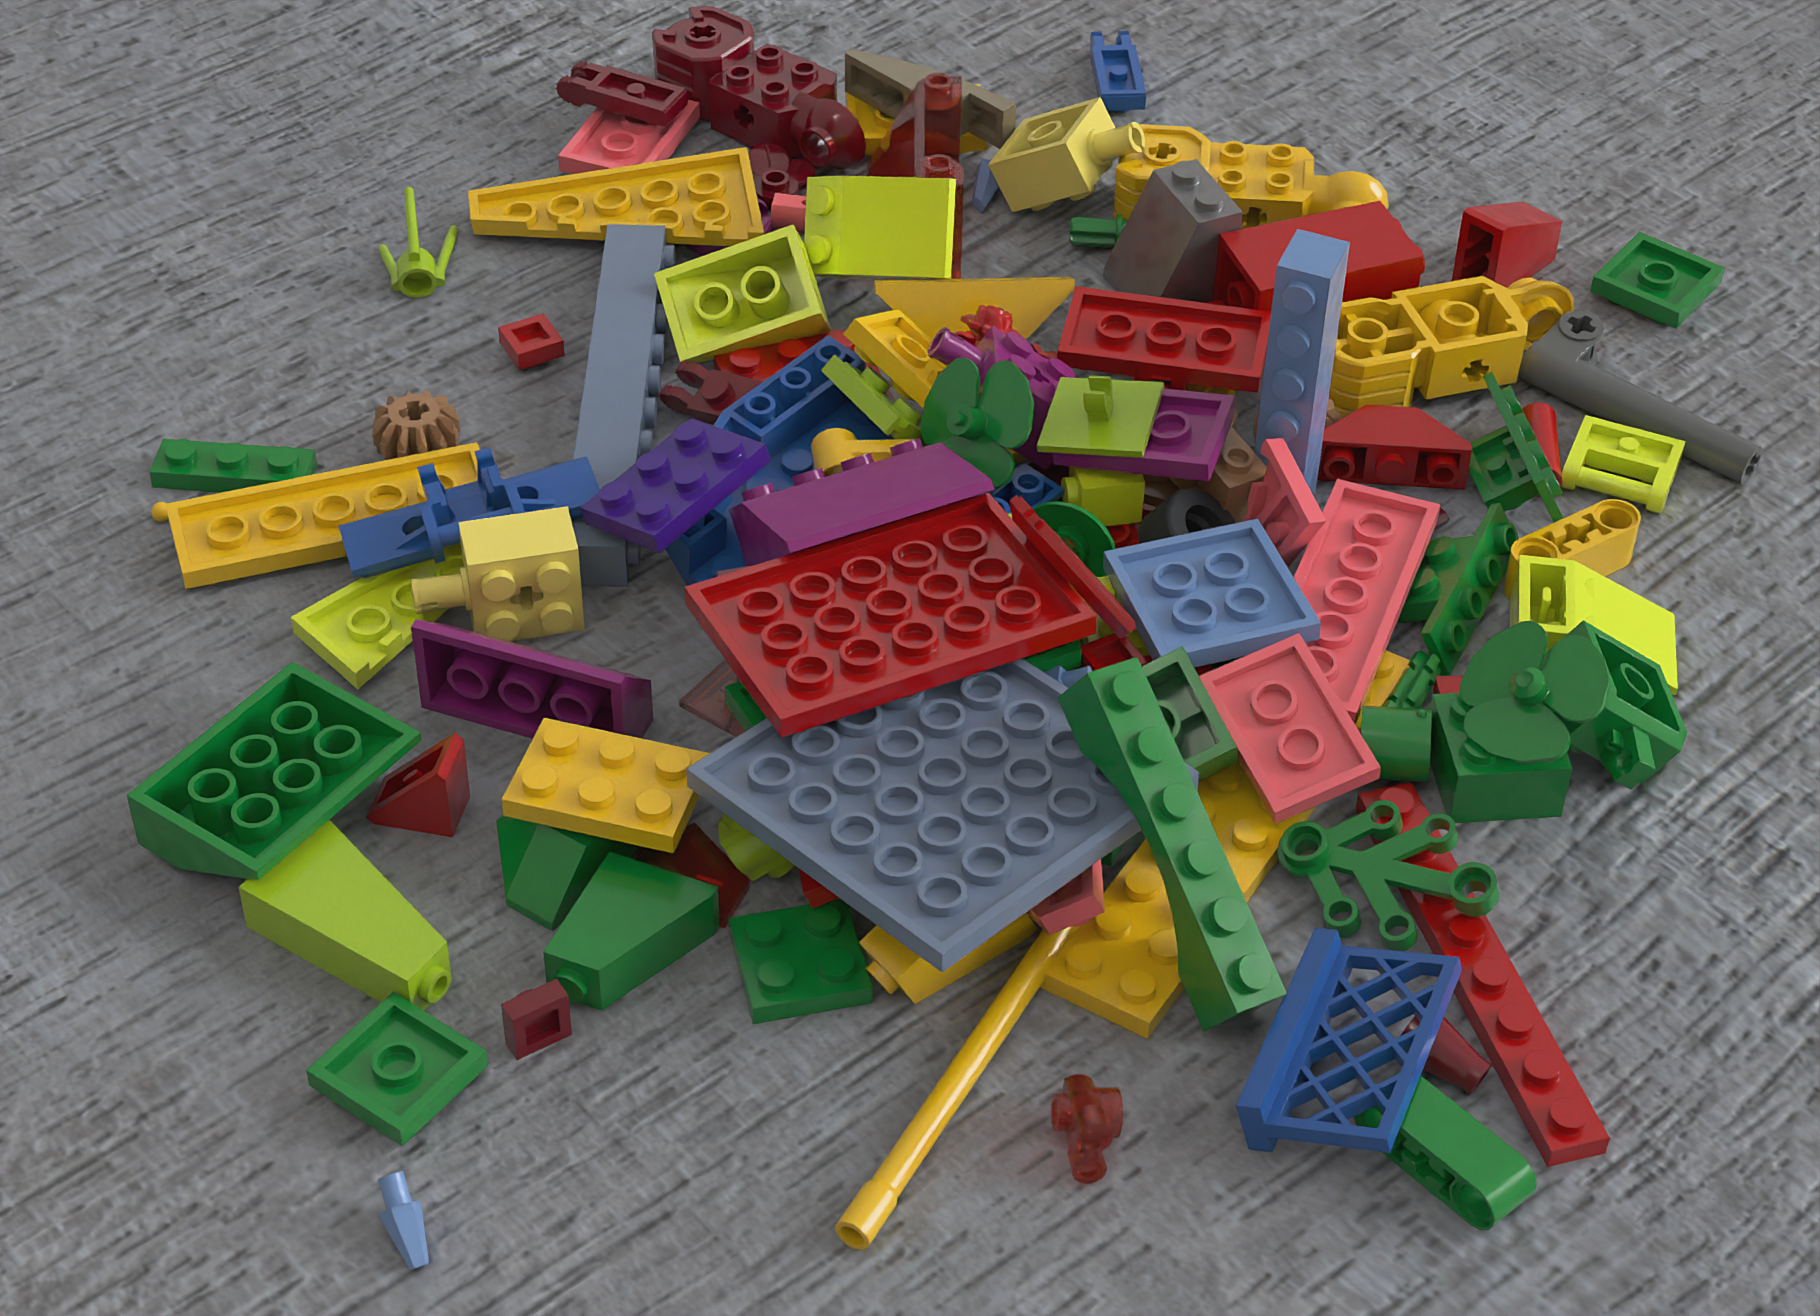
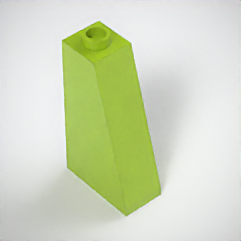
M330 820L259 880L247 879L239 886L246 927L380 1003L392 992H395L424 1011L431 1003L438 1002L446 994L452 983L447 941Z

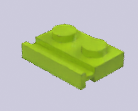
M833 355L821 369L885 434H890L895 439L920 438L922 446L925 447L927 445L922 439L921 426L918 424L922 420V414L902 397H899L895 402L886 393L890 389L891 384L873 368L867 366L862 372L849 363L843 362L836 355Z

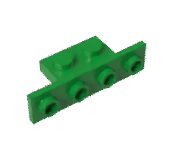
M1493 372L1483 376L1506 426L1471 442L1472 454L1469 470L1487 509L1491 504L1501 503L1504 512L1513 510L1523 505L1526 501L1540 495L1553 522L1563 519L1554 499L1564 493L1511 385L1501 390Z
M1501 503L1490 505L1474 536L1453 539L1444 536L1428 543L1398 618L1399 623L1427 620L1420 634L1429 653H1435L1440 658L1438 664L1441 668L1440 676H1451L1507 570L1511 547L1519 539L1517 530L1512 523H1509Z

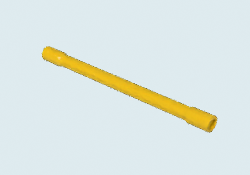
M1070 926L1051 935L1042 929L872 1179L863 1184L835 1225L838 1237L845 1244L858 1250H865L869 1247L896 1207L897 1198L1044 982L1045 971L1071 934L1079 926Z

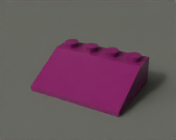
M920 438L890 447L892 457L874 462L872 454L868 453L841 462L843 472L825 477L822 468L796 475L791 478L794 487L775 492L772 483L749 489L741 493L744 502L728 510L746 566H751L983 495L994 490L992 480L941 442L923 447Z

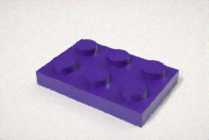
M691 418L686 423L679 425L669 437L654 449L639 457L633 466L613 482L604 485L598 494L580 508L586 525L660 553L771 460L766 444Z

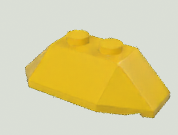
M1070 276L874 280V291L893 310L899 309L931 340L942 327L949 328L953 333L957 331H970V328L960 321L961 316L975 315L980 305H985V307L992 305L1012 314V328L1018 331L1023 338L1027 339L1075 289V279Z

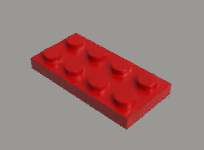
M1075 286L1057 351V359L1064 362L1070 368L1128 375L1134 377L1137 366L1187 373L1186 384L1258 393L1267 352L1271 311Z

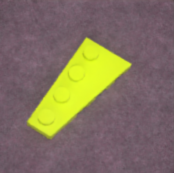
M461 543L443 548L446 561L435 564L434 559L368 578L362 577L291 616L293 633L355 688L360 689L413 641L411 626L416 619L434 622L449 609L416 614L410 579H423L460 573L459 567H463Z

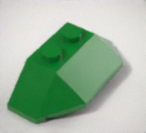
M503 815L496 820L506 906L551 931H554L565 920L609 852L629 858L640 847L634 844Z

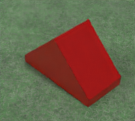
M453 733L386 775L366 818L375 825L453 837L470 799L464 739L457 733Z

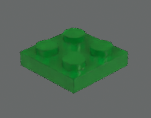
M1639 232L1593 276L1590 292L1608 299L1613 304L1624 306L1650 317L1657 323L1677 329L1721 284L1725 267Z
M842 899L830 901L816 908H812L810 904L728 918L729 936L753 1024L873 1003L872 983L869 973L865 969L867 967L860 944L858 943L848 904Z
M392 992L308 1067L306 1072L309 1086L403 1146L488 1066L486 1049L400 995Z

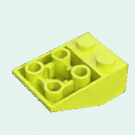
M1519 555L1510 599L1509 627L1522 621L1538 623L1543 627L1547 635L1546 652H1548L1556 642L1565 637L1584 620L1659 664L1672 695L1677 694L1675 616L1673 613L1575 560Z

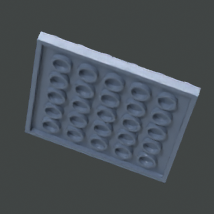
M1022 658L782 738L766 718L686 769L687 787L940 972H944L1141 831L1135 816L1118 790L1103 772L1081 753L1057 698L1068 688ZM1185 763L1195 788L1198 790L1199 772Z

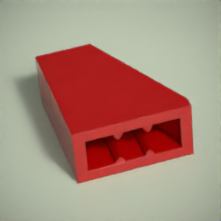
M1523 201L1468 207L1463 211L1451 281L1484 276L1508 288L1519 279L1533 277L1555 260L1562 220Z

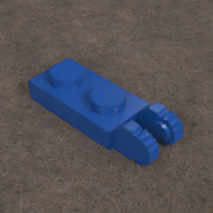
M1118 31L1116 45H1104L1102 32H1091V66L1097 95L1101 97L1106 110L1119 113L1130 110H1145L1146 90L1136 45H1132L1129 31Z

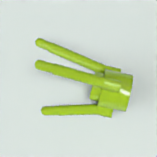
M406 187L404 189V205L408 249L398 258L397 264L385 244H381L378 250L390 274L391 288L394 291L401 290L403 294L409 297L422 298L432 294L436 286L442 287L445 285V270L456 241L458 227L456 225L449 227L437 263H435L432 255L427 250L419 247L414 191L411 187Z

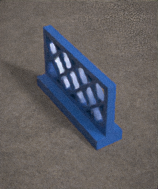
M1314 928L1286 991L1287 994H1285L1236 1103L1248 1149L1273 1152L1279 1138L1390 1153L1462 972L1459 957L1341 945L1338 930ZM1353 968L1376 970L1381 974L1355 988L1348 982ZM1421 975L1438 977L1435 984L1415 994H1412L1404 984ZM1392 989L1400 997V1001L1375 1013L1365 1003ZM1353 1008L1363 1018L1336 1032L1329 1025L1332 1018ZM1414 1014L1420 1022L1419 1027L1394 1039L1386 1027ZM1375 1033L1383 1045L1355 1058L1347 1046ZM1336 1052L1344 1064L1315 1077L1310 1071L1312 1063ZM1396 1059L1402 1067L1401 1072L1376 1085L1367 1073ZM1357 1079L1365 1091L1335 1104L1327 1092ZM1315 1098L1318 1099L1325 1109L1307 1119L1289 1117L1292 1109ZM1376 1105L1383 1113L1378 1128L1354 1126L1348 1121V1119Z

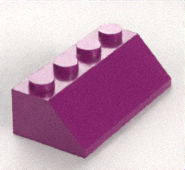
M416 619L411 626L421 708L531 739L534 738L543 718L641 739L653 722L650 679L447 624Z

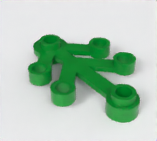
M1389 800L1375 801L1367 807L1365 812L1328 829L1311 821L1297 822L1285 830L1277 848L1280 864L1287 873L1294 877L1309 879L1323 905V918L1326 928L1338 930L1339 937H1348L1356 933L1361 926V916L1357 903L1352 898L1343 896L1331 870L1355 876L1379 920V932L1383 945L1393 951H1406L1413 947L1417 941L1418 934L1413 917L1401 910L1387 884L1452 900L1454 907L1459 912L1471 917H1480L1489 913L1498 903L1500 896L1494 871L1483 863H1465L1449 874L1401 862L1426 849L1434 854L1447 853L1457 845L1458 834L1454 820L1449 815L1443 813L1431 814L1422 821L1421 825L1399 834L1403 826L1398 806ZM1382 816L1392 817V820L1386 824L1374 823ZM1438 829L1448 831L1445 836L1440 838L1430 836L1432 832ZM1368 835L1377 840L1384 841L1362 852L1344 848ZM1315 850L1310 855L1300 856L1304 851ZM1479 891L1485 893L1476 898H1467V895L1472 892ZM1340 912L1351 913V916L1344 921L1333 920V917ZM1403 926L1408 928L1405 933L1399 936L1388 934L1394 927Z

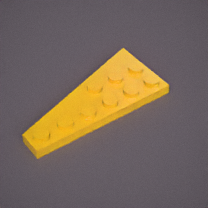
M747 147L468 191L473 233L477 235L605 240L607 224L665 225L666 243L733 246L764 235Z

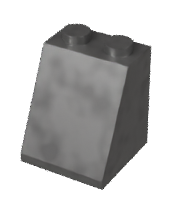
M1197 159L1180 161L1171 166L1155 169L1152 171L1103 268V276L1117 292L1201 303L1213 301L1219 234L1241 229L1242 210Z

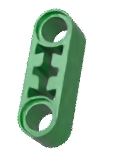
M1399 1070V1071H1398L1397 1073H1395L1393 1076L1399 1074V1073L1401 1072V1070ZM1420 1075L1390 1153H1381L1468 1224L1479 1230H1489L1536 1191L1537 1181L1535 1174L1522 1155ZM1376 1105L1354 1116V1120L1357 1126L1378 1128L1383 1113Z

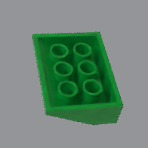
M291 662L126 795L137 842L142 847L182 870L259 880L422 740L421 732L300 665Z

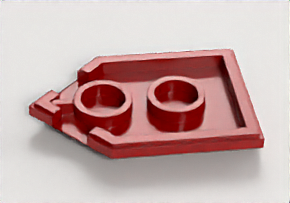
M1017 495L1010 500L1012 521L1120 639L1131 633L1136 628V622L1121 603L1021 496L1019 498Z

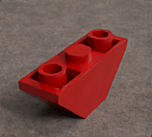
M1366 404L1324 429L1317 480L1336 482L1337 479L1352 483L1465 490L1472 454V444L1419 408Z

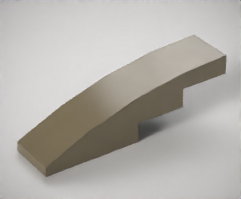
M853 49L845 52V92L909 128L923 120L955 139L970 132L999 149L1015 131L1016 104L978 85L935 69L892 57Z

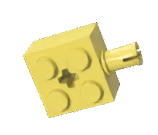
M1101 97L1023 119L988 166L1012 212L1031 208L1032 211H1039L1060 199L1069 197L1070 200L1076 201L1090 195L1095 190V184L1102 174L1112 167L1114 158L1131 153H1139L1142 151L1141 149H1144L1145 136L1142 128L1136 122H1130L1128 125L1115 128Z
M568 506L458 522L463 567H459L460 573L423 579H410L416 614L465 606L466 611L470 613L473 631L506 641H517L585 630L579 549Z

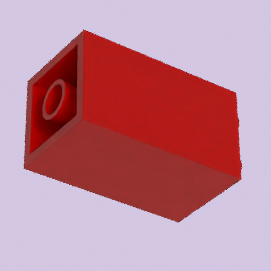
M1381 201L1219 234L1213 301L1221 299L1225 306L1263 311L1272 310L1277 264L1297 229L1350 242L1342 302L1370 297L1382 300L1391 299L1392 292L1419 287L1420 276L1425 270V258L1421 248L1411 241L1402 229L1399 220L1393 218Z

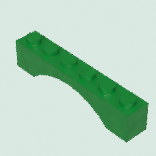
M1138 657L1087 673L1057 698L1081 753L1092 761L1118 790L1135 816L1152 850L1165 885L1173 916L1178 949V974L1202 1030L1206 1031L1249 1014L1284 996L1287 992Z

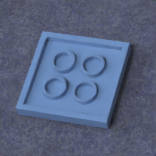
M1258 519L1104 551L1103 569L1124 608L1136 622V630L1153 661L1183 646L1195 668L1247 656L1300 633L1305 643L1319 640L1320 620Z

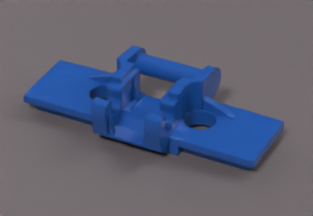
M488 447L474 451L477 460V481L446 490L436 474L433 463L417 467L426 497L425 502L339 525L353 578L360 576L368 578L434 559L435 564L446 561L443 548L461 543L458 522L568 506L571 520L583 517L580 507L600 491L587 456L502 479L498 466L494 463L491 448Z

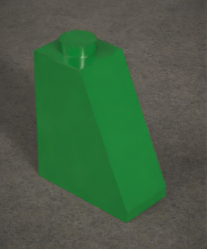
M609 852L543 951L546 983L557 979L567 992L570 1003H581L599 1010L605 1009L716 934L720 927L718 887Z

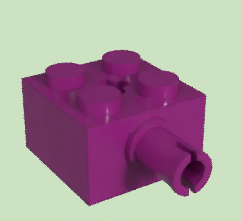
M991 326L975 347L951 332L949 328L942 327L927 350L928 356L932 359L935 358L946 366L960 357L972 360L979 370V401L986 374L997 362L1007 360L1015 363L1026 376L1034 400L1032 430L1025 443L1012 450L1047 470L1053 462L1052 452H1038L1037 444L1060 377L1076 378L1072 369L1057 358L1047 360L1034 352L1031 344L1015 332L1005 334L996 327Z

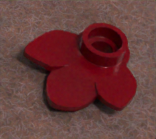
M760 143L753 146L748 153L757 198L766 204L769 211H771L775 193L798 195L799 187L807 184V177H815L814 165L805 158L790 160L787 151L779 145Z

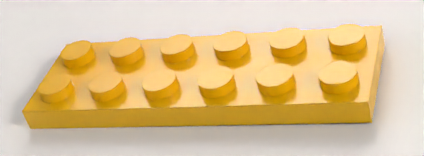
M475 442L166 503L168 521L185 589L346 557L347 554L339 525L425 502L426 497L417 468L423 465L434 464L436 474L445 490L477 481V460L474 451L480 450L478 443Z

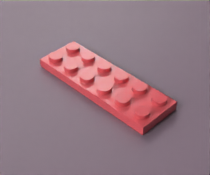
M1337 479L1322 512L1326 522L1308 543L1294 579L1321 622L1319 640L1306 642V645L1356 725L1362 706L1369 693L1437 524L1440 504Z

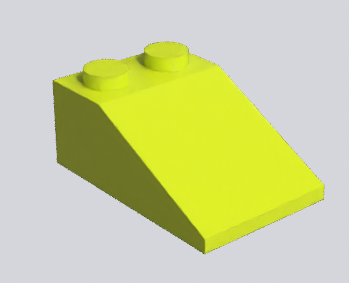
M876 176L807 177L804 245L814 276L834 279H951L956 179Z
M794 225L654 273L680 362L698 363L714 360V355L734 352L742 348L749 349L779 343L787 339H799L832 331L806 247Z

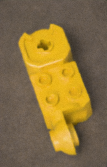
M1140 124L1145 136L1144 149H1141L1142 151L1139 153L1118 157L1119 164L1116 166L1115 179L1117 181L1115 182L1116 197L1114 199V210L1116 212L1114 213V219H1116L1117 214L1122 215V220L1129 219L1153 170L1171 166L1180 161L1194 159L1199 161L1242 210L1241 229L1375 201H1381L1386 209L1389 206L1386 190L1378 180L1368 174L1345 171L1337 172L1330 176L1314 175V156L1305 147H1292L1282 143L1254 145L1238 141L1216 143L1211 142L1201 132L1187 126Z
M1484 276L1395 291L1392 292V298L1387 300L1370 297L1342 302L1329 399L1334 401V409L1340 412V419L1366 404L1410 407L1415 388L1419 389L1425 399L1487 389L1488 386L1483 376L1493 372L1499 386L1516 383L1523 350H1528L1533 342L1541 339L1563 314L1574 310V298L1569 289L1552 281L1522 278L1506 288Z

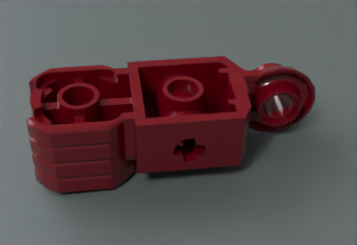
M714 6L689 7V18L672 24L666 30H653L652 45L655 79L684 87L687 90L688 100L699 102L700 118L698 120L710 121L711 129L751 147L760 143L779 145L787 151L790 158L803 155L809 163L820 168L827 166L836 169H847L858 166L864 159L866 151L864 132L858 120L849 109L838 102L837 73L768 43L754 50V30L751 23Z

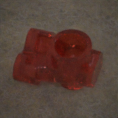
M1074 1074L1064 1078L1062 1093L1053 1094L1051 1101V1124L1054 1132L1066 1133L1069 1147L1067 1156L1074 1179L1080 1183L1092 1184L1105 1176L1107 1165L1102 1151L1111 1144L1113 1139L1119 1138L1121 1134L1123 1103L1118 1087H1095L1091 1077L1084 1074Z

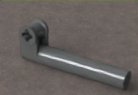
M1586 310L1568 311L1561 316L1541 339H1537L1528 348L1520 364L1518 372L1520 380L1606 421L1686 441L1683 457L1740 484H1745L1756 470L1762 456V447L1598 367V355L1595 351V345L1603 334L1604 326L1602 320L1596 314Z

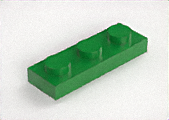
M163 439L149 474L152 488L222 493L313 475L317 468L315 449L190 441L187 439Z

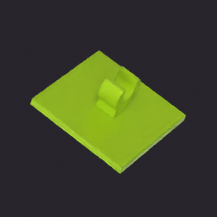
M1090 375L1088 378L1060 377L1037 444L1038 452L1143 458L1164 391V382L1112 380L1110 376Z

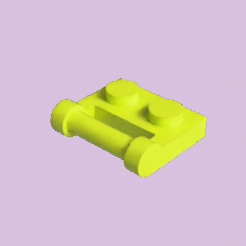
M1585 415L1563 468L1562 488L1575 491L1577 486L1645 504L1646 510L1662 514L1670 487L1683 455L1686 441ZM1599 470H1607V471H1610V472L1622 474V475H1625V476H1629V477H1633V478L1639 479V480H1641V481H1643V482L1636 481V480H1632V479H1628V478H1625V477L1617 476V475L1610 474V473H1606V472H1602V471H1599Z

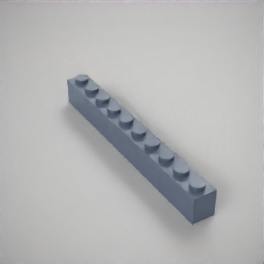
M607 224L573 460L587 456L600 489L604 485L613 482L633 466L639 457L653 449V431L647 430V428H656L657 399L651 398V396H659L661 389L660 366H655V364H664V334H667L668 320L654 273L675 266V245H666L665 225ZM584 517L572 519L579 549L581 586L628 587L630 565H640L641 546L586 525Z

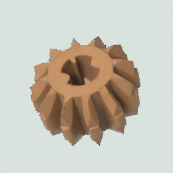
M407 390L405 396L401 398L388 396L386 405L375 408L374 429L372 430L373 444L377 447V453L381 454L384 460L455 447L459 444L458 432L461 431L459 416L456 415L455 407L449 405L446 396L432 397L429 390H425L421 394H412Z

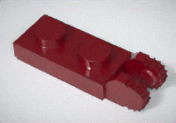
M586 61L577 62L570 70L571 76H563L555 88L560 96L559 98H562L568 104L572 103L574 106L581 107L586 103L611 113L623 114L643 120L651 125L666 127L688 104L687 90L684 87L608 65L604 67L594 63L588 64Z
M683 361L679 364L675 373L684 384L697 388L698 391L693 396L681 387L666 385L659 393V398L663 404L673 411L690 415L695 420L714 425L723 410L764 381L714 369L710 372L698 363Z

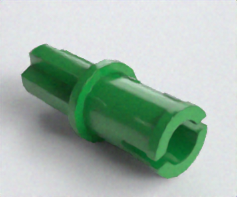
M1118 214L1116 219L1074 217L1070 222V244L1114 248L1128 220H1122V215Z

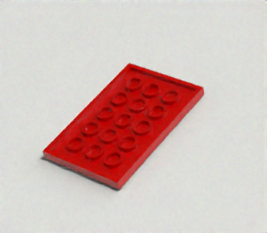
M989 493L684 587L686 606L781 738L1096 634L1097 615Z

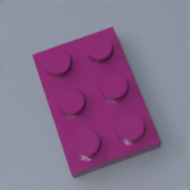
M1164 389L1143 458L1052 453L1054 465L1210 481L1236 414L1235 395Z

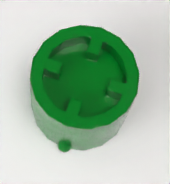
M1362 706L1361 735L1380 765V778L1377 780L1429 781L1432 709Z

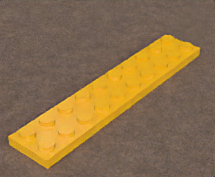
M1385 650L1363 706L1383 707L1386 701H1389L1387 698L1403 671L1410 667L1408 666L1410 660ZM1361 710V712H1360V715H1359L1358 720H1357L1356 725H1355V726L1357 727V729L1359 730L1360 734H1361L1362 710ZM1239 762L1199 782L1197 792L1246 902H1248L1279 859L1277 848L1285 830L1297 822L1307 821L1317 806L1275 824ZM1145 839L1103 893L1105 913L1093 917L1071 934L1045 971V980L1041 988L1148 1039L1182 993L1184 986L1178 974V949L1169 900L1154 855Z

